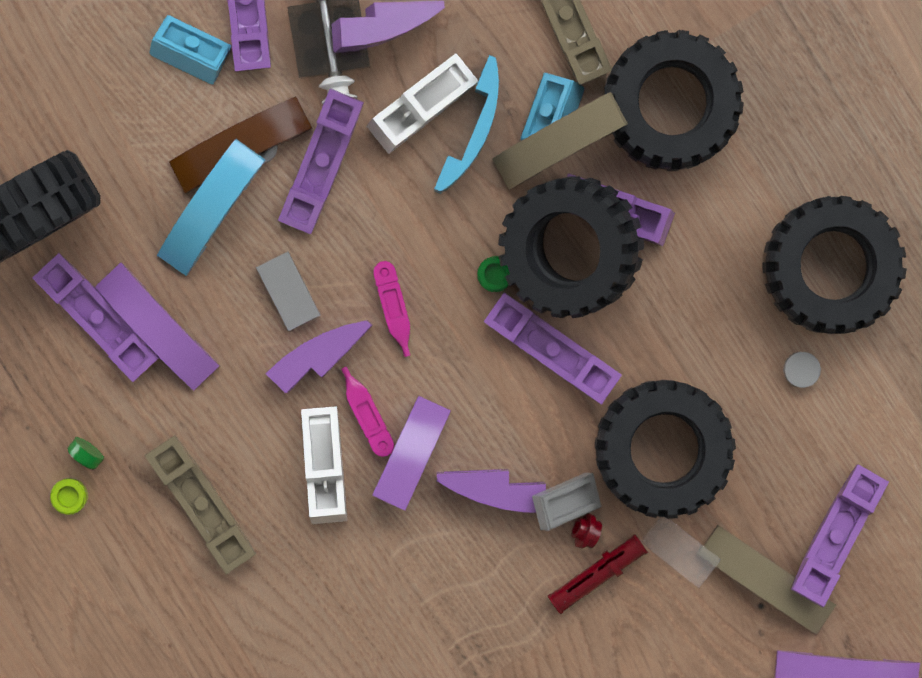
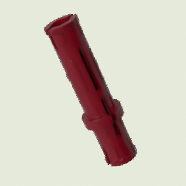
M634 534L610 553L608 550L601 554L603 558L547 596L559 614L564 613L563 611L590 594L614 575L619 577L624 574L622 572L624 568L644 554L646 555L648 551L636 534Z

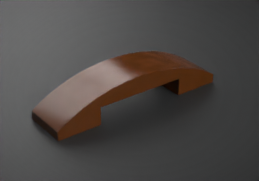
M295 96L212 136L175 157L169 163L185 194L202 185L234 140H239L259 155L313 128Z

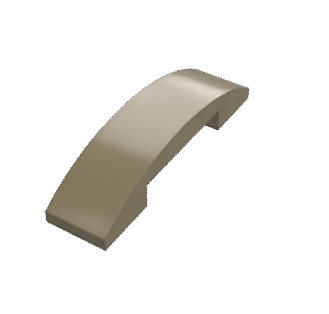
M540 0L579 86L611 72L610 63L599 38L594 33L581 0Z
M609 92L530 135L492 159L508 190H511L563 159L628 125L612 93Z
M176 435L145 455L161 481L169 487L207 543V548L225 574H228L256 555L234 516Z
M719 525L716 526L698 553L699 556L816 635L836 607V604L828 600L822 608L792 591L791 588L795 580L793 575Z

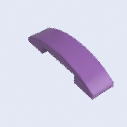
M228 0L235 71L271 68L265 0Z
M329 89L316 122L317 126L278 221L312 234L343 161L364 102L334 89Z
M60 253L32 277L109 355L108 357L132 382L159 358L112 308L99 291Z
M122 262L95 286L133 331L193 391L220 366L152 297L145 286Z
M503 293L484 320V323L601 405L622 376L619 372L586 351L506 293Z
M859 464L854 467L819 526L797 572L791 588L792 591L822 608L825 606L840 577L838 573L868 515L874 512L889 483L888 481Z
M777 650L774 678H919L920 663L888 659L879 661L820 656L806 652Z

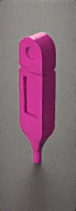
M381 261L374 267L373 273L376 286H378L389 332L402 347L404 357L410 356L408 348L410 336L409 317L395 267L390 262Z
M346 366L341 370L346 378V397L366 438H368L374 453L381 457L388 456L394 449V441L386 429L387 427L369 391L363 384L351 376Z

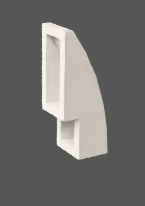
M454 54L404 92L399 99L372 118L366 127L387 153L390 154L477 84L478 80L460 57Z
M337 406L302 409L304 460L310 521L312 524L347 521Z

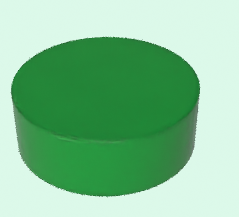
M492 256L480 264L477 278L485 290L500 292L509 286L505 276L509 275L510 272L507 265H500L498 256Z
M75 437L67 448L68 453L78 463L92 470L97 469L104 460L103 454L95 446L80 437Z

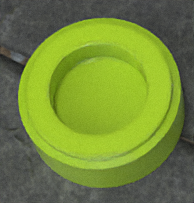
M66 478L53 486L50 500L58 512L70 515L84 508L88 500V492L81 481L74 478Z

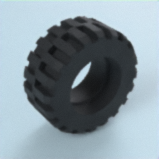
M668 30L659 31L655 35L645 36L637 40L633 46L628 47L613 66L604 87V95L609 92L612 93L628 125L612 133L615 138L613 141L619 148L622 147L629 154L628 157L635 162L640 161L646 164V167L655 170L658 168L666 169L667 171L689 169L712 158L728 144L731 136L735 134L739 126V116L743 113L744 102H741V93L744 92L742 81L737 79L736 72L738 70L734 62L729 63L724 56L726 52L719 45L714 47L708 43L709 38L700 34L698 37L689 35V31L685 30L671 33ZM674 67L690 72L699 80L705 91L706 108L701 121L692 130L683 134L667 135L656 131L644 120L639 108V94L643 83L651 74L664 68Z
M70 150L63 151L0 185V263L48 237L100 205L101 195L75 153Z
M569 176L537 185L528 190L526 196L519 197L512 205L514 211L506 214L502 223L507 229L505 233L499 234L498 245L505 246V254L500 255L499 260L501 266L507 265L510 274L505 276V279L509 286L514 284L518 286L520 291L516 295L523 302L531 300L534 302L532 309L540 313L550 311L552 317L564 318L571 316L572 318H579L595 313L614 303L623 296L622 293L632 286L636 280L633 275L640 270L643 259L639 258L638 254L639 251L644 249V238H638L637 229L642 228L639 218L632 219L628 212L633 208L627 199L620 201L616 197L619 191L610 185L606 187L601 186L600 180L581 179L580 176ZM573 213L580 216L591 225L598 237L600 244L599 263L594 273L585 279L574 281L561 276L551 267L545 256L543 238L546 227L551 219L560 214Z
M827 196L802 204L787 213L785 218L780 223H777L771 232L773 235L770 241L766 243L764 249L766 260L762 263L763 273H766L767 283L765 286L768 294H772L775 300L774 305L780 312L783 311L788 316V320L816 333L846 334L856 332V330L861 328H867L874 324L877 318L888 313L891 309L890 304L894 299L899 298L902 291L899 285L901 279L906 278L907 268H903L902 258H906L905 247H900L897 240L901 236L896 227L891 228L887 223L889 218L882 211H875L871 208L872 204L863 200L856 201L848 196ZM831 231L845 233L854 238L861 246L866 259V274L861 286L848 297L837 300L826 299L815 294L806 285L801 273V257L805 247L816 236Z
M673 380L648 381L624 391L623 395L609 405L608 411L600 420L598 435L595 437L596 463L606 486L627 507L653 518L665 517L673 519L683 514L691 515L698 512V508L704 504L709 505L716 499L714 497L720 489L723 490L728 483L726 478L729 471H733L735 463L733 459V450L736 449L735 438H732L731 423L721 411V406L699 388ZM658 415H673L684 420L694 431L698 442V455L694 466L685 476L672 482H656L646 478L638 471L631 456V442L636 430L647 419Z

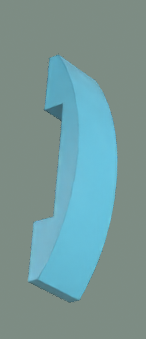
M489 55L475 88V92L486 96L487 100L462 161L451 156L447 157L434 188V191L440 194L456 183L470 168L488 137L496 111L499 87L497 61L493 56Z
M234 140L177 220L157 256L187 276L206 249L207 243L241 193L247 189L266 160L239 140Z

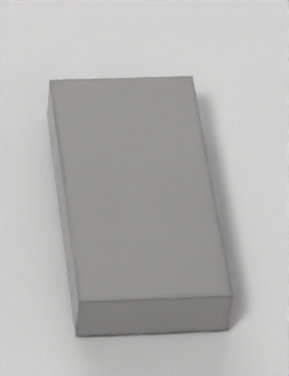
M288 251L256 267L288 331L321 316Z
M583 473L532 496L540 530L546 531L601 507L593 473Z

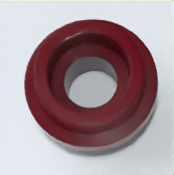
M590 513L585 514L583 518L579 517L575 521L571 533L572 538H575V546L581 549L585 547L593 548L600 538L602 522L596 520V517Z

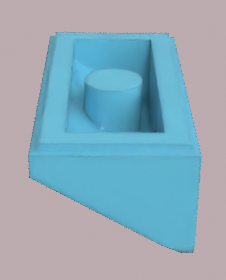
M167 15L152 39L149 53L151 56L209 84H214L232 45Z
M544 72L520 140H524L577 110L585 88L582 85L579 86L573 80Z

